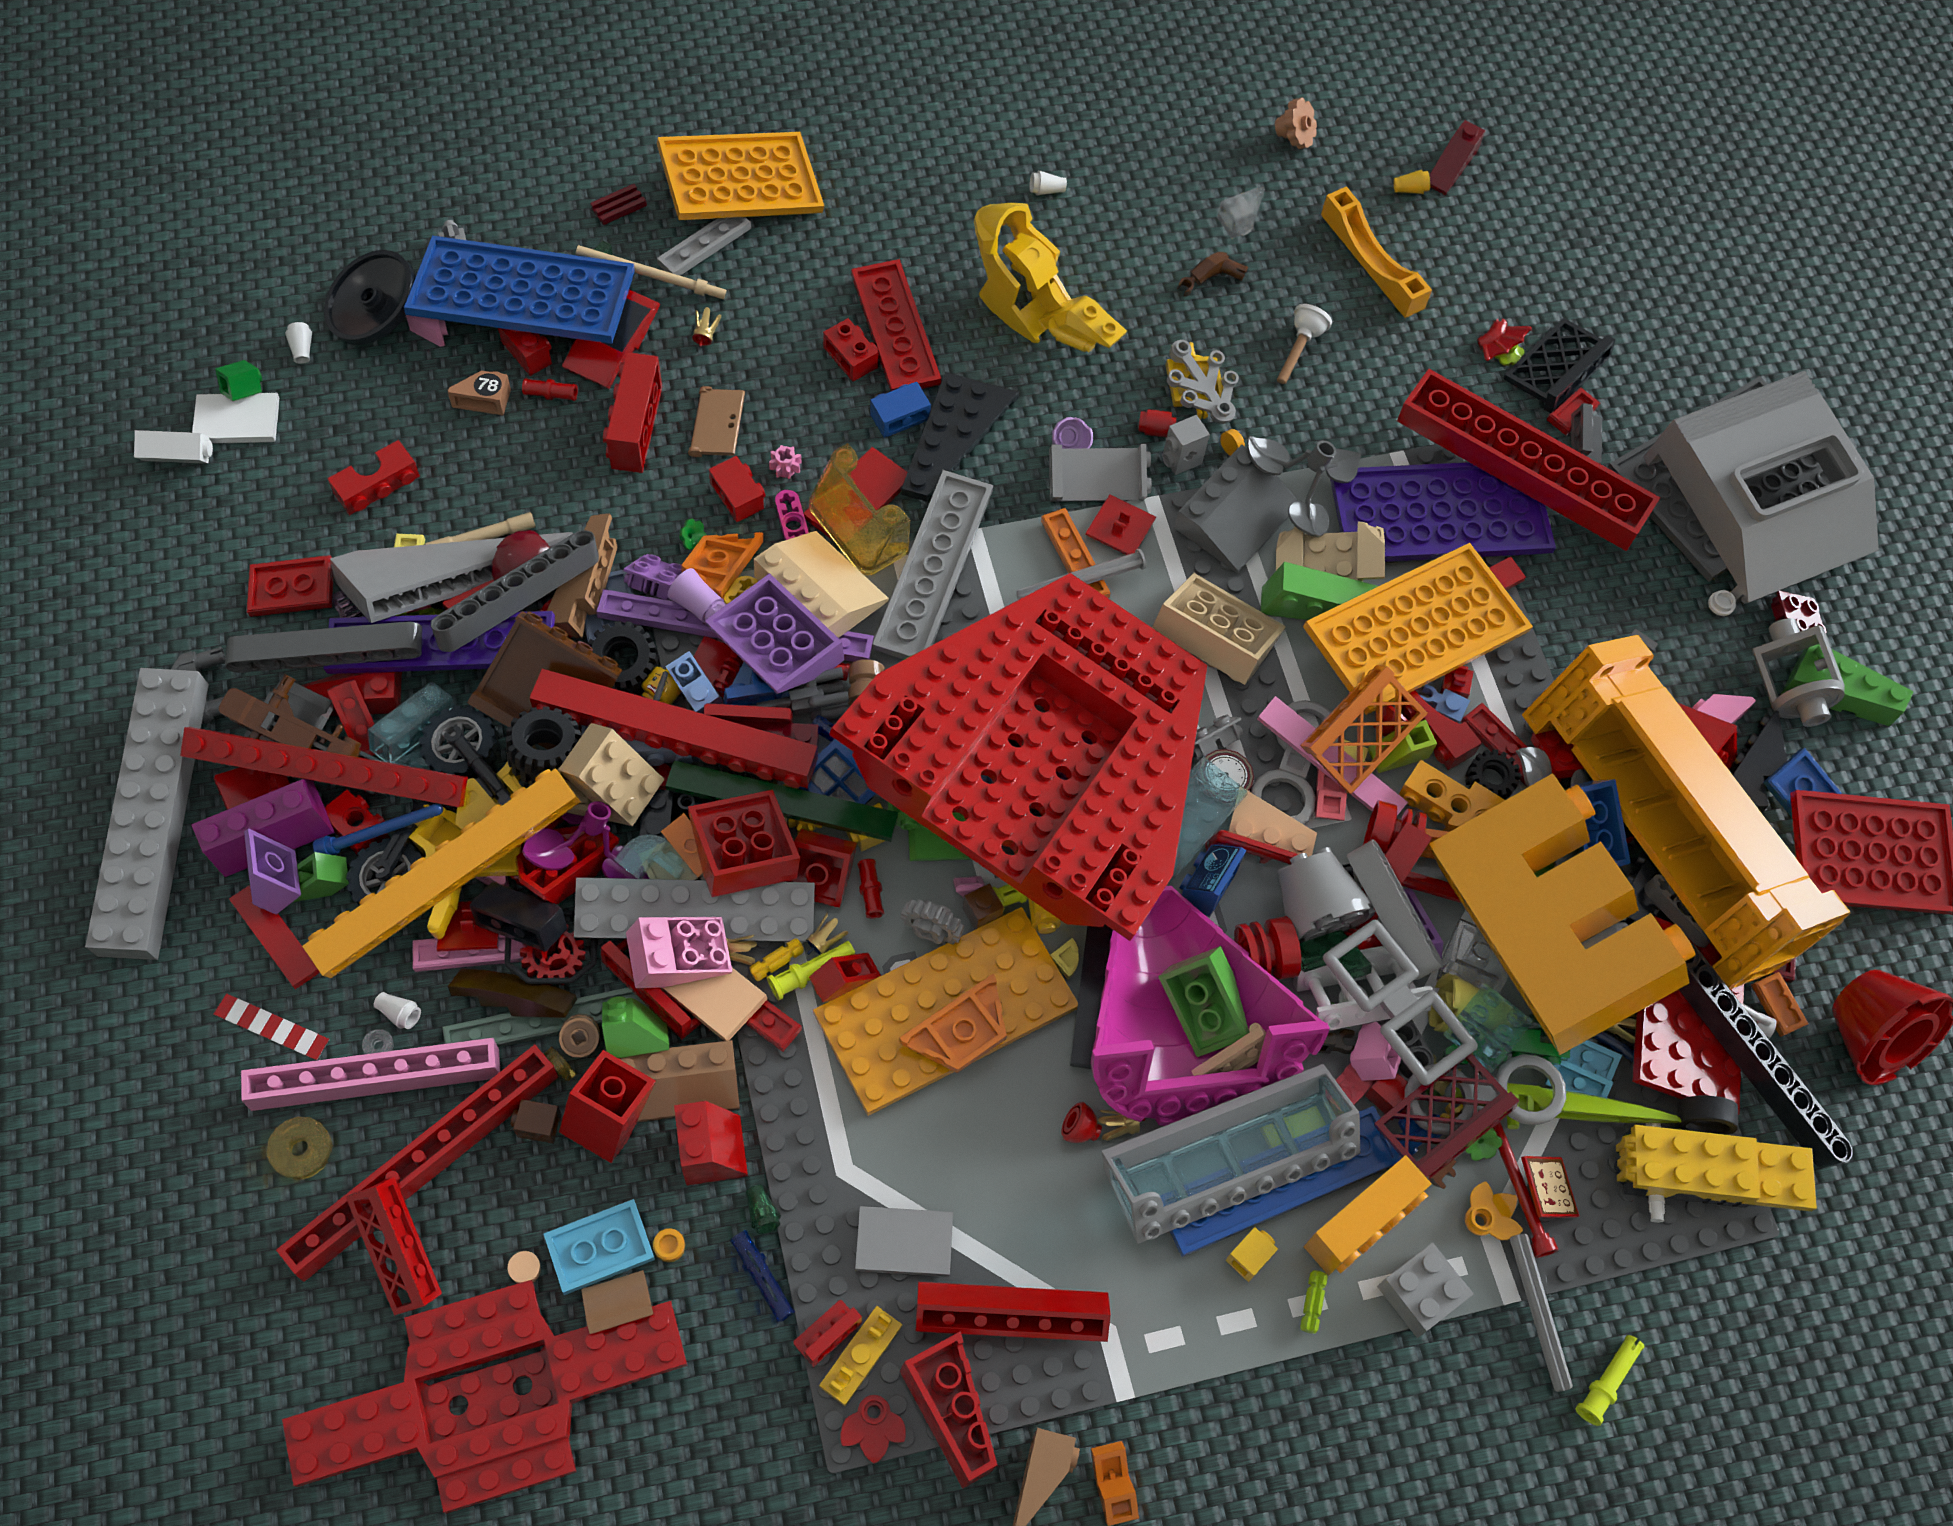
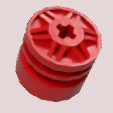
M1378 800L1371 813L1363 845L1371 840H1375L1383 853H1385L1405 822L1426 833L1427 815L1423 812H1417L1412 822L1413 811L1408 808L1403 813L1401 819H1397V805Z
M1284 916L1265 920L1263 928L1257 921L1251 922L1249 926L1246 923L1235 926L1234 941L1249 953L1248 957L1269 974L1272 972L1277 980L1299 976L1302 962L1301 950L1295 927L1290 918Z

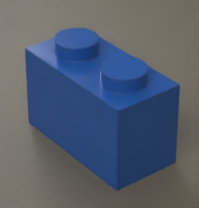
M917 381L909 385H902L898 389L886 394H879L870 400V415L884 438L927 421L931 412V404Z

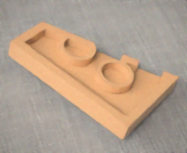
M1239 787L1229 832L1297 854L1306 853L1308 857L1312 855L1317 832L1243 787Z

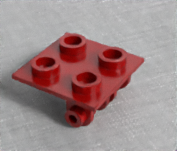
M706 636L703 637L693 656L715 690L723 698L725 688H729L733 684L744 661L727 644Z

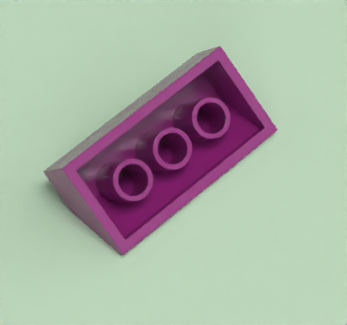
M308 779L299 780L191 824L202 852L224 877L248 868L244 831L248 828L291 849H296L313 842L315 839L335 833L314 781Z

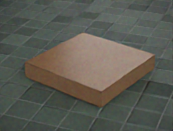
M644 1270L581 1289L590 1334L653 1314Z

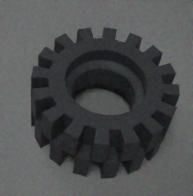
M1493 749L1491 754L1489 750H1485L1482 754L1476 755L1475 759L1471 762L1465 774L1467 777L1465 783L1470 785L1468 788L1470 789L1474 782H1477L1506 800L1512 795L1520 782L1521 773H1517L1520 769L1519 765L1513 766L1512 764L1515 759L1513 757L1509 760L1505 757L1508 753L1504 751L1501 755H1498V750ZM1485 769L1495 770L1501 775L1503 782L1499 785L1488 782L1483 776V771Z

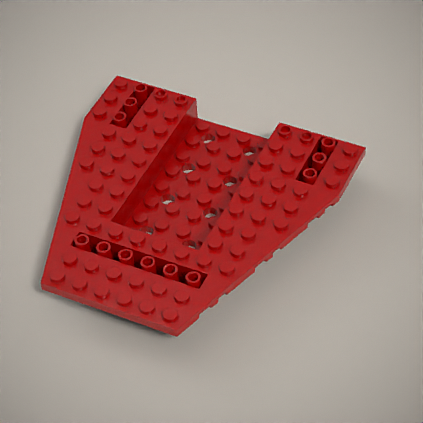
M1069 573L878 673L832 727L829 735L853 751L852 756L870 790L1067 925L1103 927L1105 924L1131 941L1173 876L1208 665ZM1034 705L1042 706L1046 712L1038 711ZM1082 737L1089 738L1093 744L1085 743ZM1008 740H1015L1019 743L1020 747L1012 746ZM1056 772L1065 774L1068 780L1060 779ZM985 775L990 777L993 783L989 784L984 782L981 776ZM1034 808L1038 810L1042 817L1034 816L1029 809ZM952 813L962 814L965 821L956 820ZM1002 846L1010 847L1015 855L1006 854Z

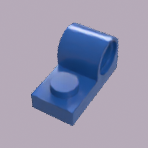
M752 670L750 685L736 683L729 686V688H725L723 702L726 705L753 706L757 702L781 698L782 692L777 694L767 683L760 682L758 680L760 677Z

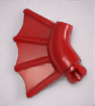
M1496 319L1489 331L1477 339L1480 349L1483 350L1485 360L1489 361L1500 354H1508L1512 347L1524 342L1525 335L1532 330V327L1507 326L1505 319H1502V321Z

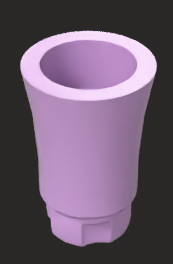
M692 568L682 572L673 581L668 590V598L683 606L703 623H705L707 618L727 605Z

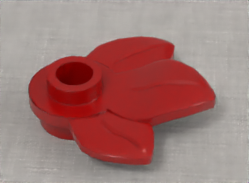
M869 1395L860 1402L858 1412L845 1419L840 1439L843 1447L860 1443V1448L865 1457L875 1464L885 1455L889 1441L894 1443L905 1442L906 1429L902 1418L890 1411V1406L883 1397ZM869 1408H879L880 1415L877 1418L869 1417Z

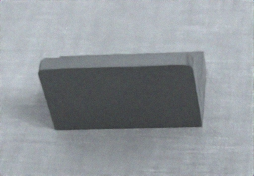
M1583 403L1571 414V448L1600 464L1602 462V418L1593 416V405Z

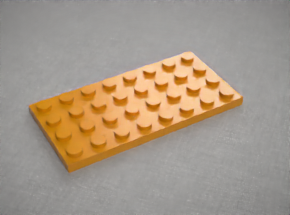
M1468 543L1306 621L1303 628L1349 692L1376 665L1388 666L1394 672V677L1410 693L1528 633L1533 626L1471 543ZM1390 683L1383 689V702L1395 701V689ZM1368 705L1364 710L1365 715L1375 711L1376 705Z
M1022 907L961 936L959 942H955L954 945L947 943L813 1009V1014L868 1116L954 1073V1071L901 1045L899 1037L990 975L994 974L996 976L997 991L1001 1002L1002 1017L1007 1037L1006 1040L979 1059L1077 1010L1078 1002L1035 928H1032V924Z

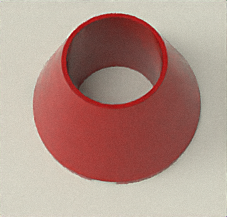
M1877 969L1865 972L1851 981L1836 998L1832 1007V1014L1858 1076L1866 1084L1879 1085L1896 1079L1897 1076L1894 1073L1905 1066L1911 1070L1923 1061L1941 1043L1953 1025V1016L1951 1015L1953 998L1946 993Z

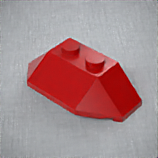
M579 826L554 830L562 835L565 842ZM582 831L573 844L568 846L574 853L572 863L561 870H546L535 866L521 852L515 858L519 882L542 899L558 905L576 891V878H594L602 868L604 860L607 859L604 855L603 833L591 836ZM609 832V850L612 853L620 839Z

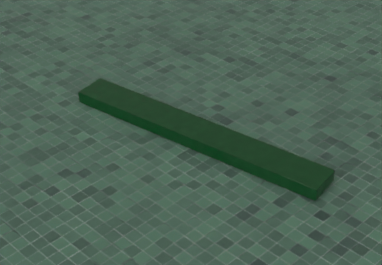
M675 760L666 782V790L712 801L773 790L785 818L889 842L892 841L898 819V812Z

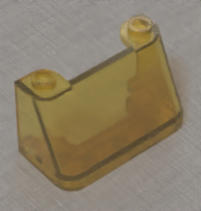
M847 443L832 453L809 498V509L851 564L862 574L872 575L909 553L910 519L898 506L886 505L878 510L872 506L851 477V471L858 464V456Z

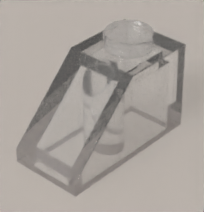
M1263 185L1221 201L1217 219L1231 239L1240 235H1246L1253 230L1265 191Z

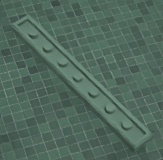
M623 988L577 998V1001L565 1018L512 1017L510 1013L444 1026L445 1044L494 1038L499 1048L559 1035L565 1020L578 1013L593 1017L598 1025L601 1026L602 1002H607L613 997L634 998L646 1007L648 1006L629 988Z

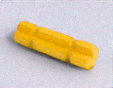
M794 938L786 943V947H779L762 958V962L757 961L751 965L749 969L753 978L756 981H760L767 977L768 972L773 973L790 962L791 957L796 958L804 952L802 943L797 938Z

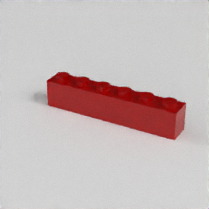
M918 1282L916 1331L956 1334L961 1331V1334L1108 1342L1111 1317L1108 1292Z

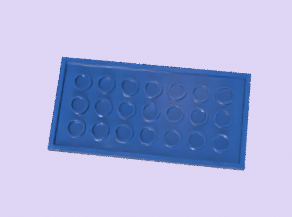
M432 236L405 303L404 310L405 314L410 316L612 344L635 268L634 263Z

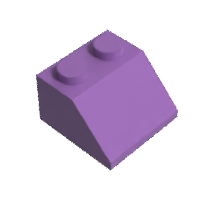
M248 828L244 831L252 904L278 914L301 896L295 850Z

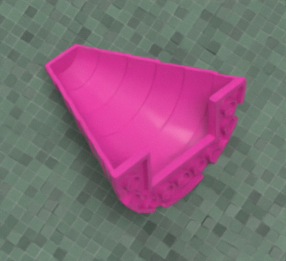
M1166 886L1131 941L1114 930L1112 932L1100 1013L1096 1027V1038L1091 1057L1092 1074L1102 1098L1115 1111L1138 1122H1141L1144 1118H1152L1156 1120L1158 1125L1166 1126L1302 1073L1304 1071L1302 1062L1310 1053L1317 1055L1326 1040L1330 1027L1328 1023L1323 1022L1303 1006L1301 999L1248 957L1249 953L1227 936L1219 926L1194 907L1172 886ZM1221 946L1234 973L1248 1029L1253 1023H1258L1266 1031V1036L1259 1061L1249 1068L1193 1076L1191 1070L1228 1046L1197 1057L1158 976L1173 964Z

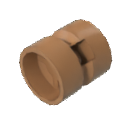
M858 660L850 664L849 684L851 687L848 689L849 706L853 704L875 676L885 670L883 664L874 660Z
M578 1013L570 1016L565 1020L559 1032L561 1048L572 1057L581 1058L591 1054L599 1043V1025L593 1017L587 1014Z

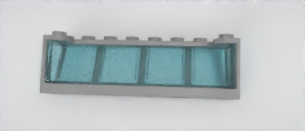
M1321 1064L1102 1150L1104 1171L1133 1236L1139 1244L1359 1155L1360 1115L1324 1064Z

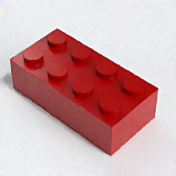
M627 352L625 362H621L619 366L620 382L614 386L613 397L615 403L609 407L608 420L610 424L609 427L604 428L603 443H607L606 458L610 459L611 469L643 473L662 392L661 373L658 356Z

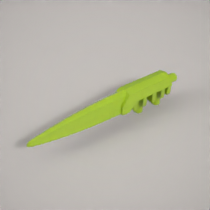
M1507 1083L1508 1093L1511 1091L1519 1100L1517 1106L1526 1111L1538 1112L1544 1110L1552 1101L1553 1089ZM1456 1087L1455 1098H1463L1460 1089ZM1566 1091V1101L1562 1111L1555 1117L1617 1123L1681 1122L1680 1117L1656 1109ZM1507 1116V1128L1519 1129V1122Z

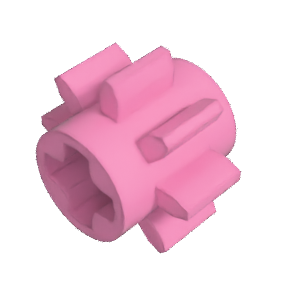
M780 445L776 452L771 451L769 469H776L777 478L781 476L790 479L795 472L800 473L801 454L795 455L793 446L790 448Z

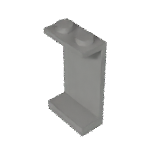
M1062 444L1051 445L1049 449L1050 502L1106 501L1109 494L1123 501L1145 500L1147 494L1151 493L1152 487L1151 478H1147V468L1151 465V453L1146 452V444H1141L1138 448L1062 449Z

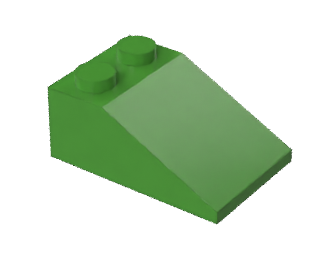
M1221 946L1173 964L1158 976L1197 1057L1229 1046L1249 1033L1234 973Z

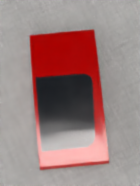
M629 290L613 343L576 339L562 367L610 390L618 374L620 363L625 362L627 352L632 353L634 348L639 349L660 307V303Z

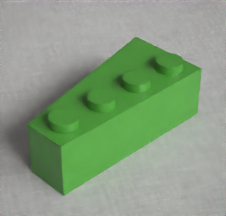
M1284 561L1262 586L1261 612L1269 616L1310 620L1378 586Z
M1820 644L1806 648L1800 654L1781 695L1806 683L1832 679L1828 668L1821 671L1816 669L1814 661L1824 658ZM1832 649L1845 684V695L1839 703L1830 709L1839 712L1842 710L1855 713L1856 717L1891 726L1905 712L1914 691Z

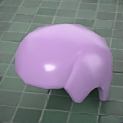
M1066 417L1055 425L1052 431L1053 445L1062 444V449L1090 448L1093 443V432L1082 419Z

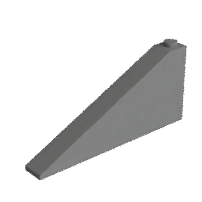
M553 533L540 536L552 547L573 533ZM504 538L358 550L330 558L335 583L370 623L455 597L492 580V561L497 551V546Z

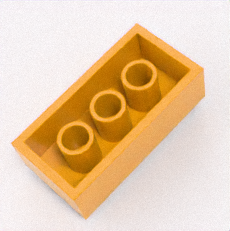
M1405 1155L1321 1227L1303 1247L1328 1276L1335 1270L1341 1274L1361 1255L1358 1250L1364 1254L1383 1234L1386 1235L1428 1197L1424 1191L1431 1185V1182Z

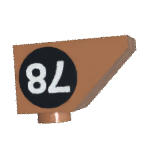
M480 371L448 389L452 408L504 415L511 392L507 374L497 371Z

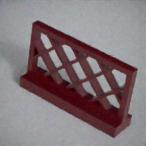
M1471 1053L1431 1084L1419 1086L1376 1121L1374 1126L1402 1158L1406 1155L1422 1174L1430 1180L1513 1112L1519 1100L1511 1091L1508 1093ZM1465 1059L1474 1068V1079L1456 1077V1068ZM1452 1070V1076H1445ZM1478 1073L1483 1079H1478ZM1438 1081L1452 1082L1451 1097L1433 1096L1434 1084ZM1456 1083L1474 1084L1473 1099L1455 1098ZM1478 1085L1491 1086L1498 1096L1492 1101L1477 1100ZM1429 1089V1095H1423ZM1414 1100L1429 1101L1428 1116L1410 1114V1104ZM1433 1101L1451 1103L1450 1118L1432 1117ZM1455 1104L1473 1105V1116L1469 1120L1454 1119ZM1477 1106H1484L1477 1112ZM1406 1108V1114L1400 1113L1403 1109ZM1392 1118L1406 1120L1405 1135L1392 1134L1385 1124ZM1410 1120L1428 1122L1427 1137L1409 1136ZM1432 1122L1450 1124L1449 1136L1445 1139L1431 1138ZM1454 1125H1461L1454 1131ZM1398 1140L1405 1141L1404 1146ZM1409 1141L1427 1143L1426 1155L1419 1161H1416L1408 1152ZM1431 1144H1438L1431 1150Z

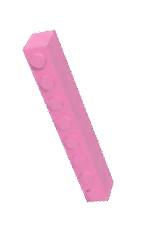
M494 1038L241 1070L242 1101L251 1111L489 1080L500 1072L499 1048Z

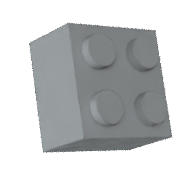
M1433 1242L1377 1286L1417 1338L1474 1295Z

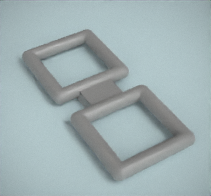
M1378 920L1370 921L1323 955L1326 965L1363 1011L1370 1012L1378 1005H1381L1390 1016L1391 1020L1381 1026L1380 1032L1422 1085L1427 1086L1477 1049L1478 1044L1437 992L1429 991L1420 999H1417L1407 987L1410 982L1419 976V970ZM1374 934L1404 972L1373 995L1367 997L1338 959ZM1432 1005L1461 1041L1462 1045L1426 1071L1395 1031Z

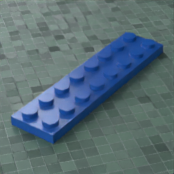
M1375 1106L1359 1111V1155L1350 1160H1344L1329 1166L1323 1171H1317L1302 1177L1296 1182L1287 1183L1272 1189L1266 1194H1260L1245 1200L1239 1205L1230 1206L1216 1212L1212 1216L1203 1217L1188 1223L1182 1228L1171 1230L1170 1234L1181 1257L1394 1166L1402 1158L1374 1126V1123L1380 1119ZM1331 1124L1293 1139L1292 1141L1298 1153L1329 1141V1128ZM1284 1143L1241 1161L1238 1165L1244 1175L1291 1155ZM1229 1166L1183 1186L1187 1197H1190L1236 1177ZM1175 1190L1160 1196L1163 1207L1180 1201Z

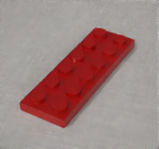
M900 259L851 269V276L874 344L878 348L879 359L890 391L916 381L921 389L941 385V376Z

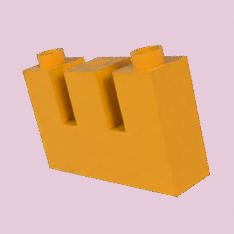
M1552 773L1429 843V846L1439 869L1559 1055L1689 984L1685 961L1696 956V953L1690 941L1677 924L1663 930L1651 913L1585 950L1581 944L1582 942L1639 910L1633 886L1601 841L1539 877H1536L1534 874L1590 842L1585 820L1596 814L1590 800L1578 784L1564 790Z

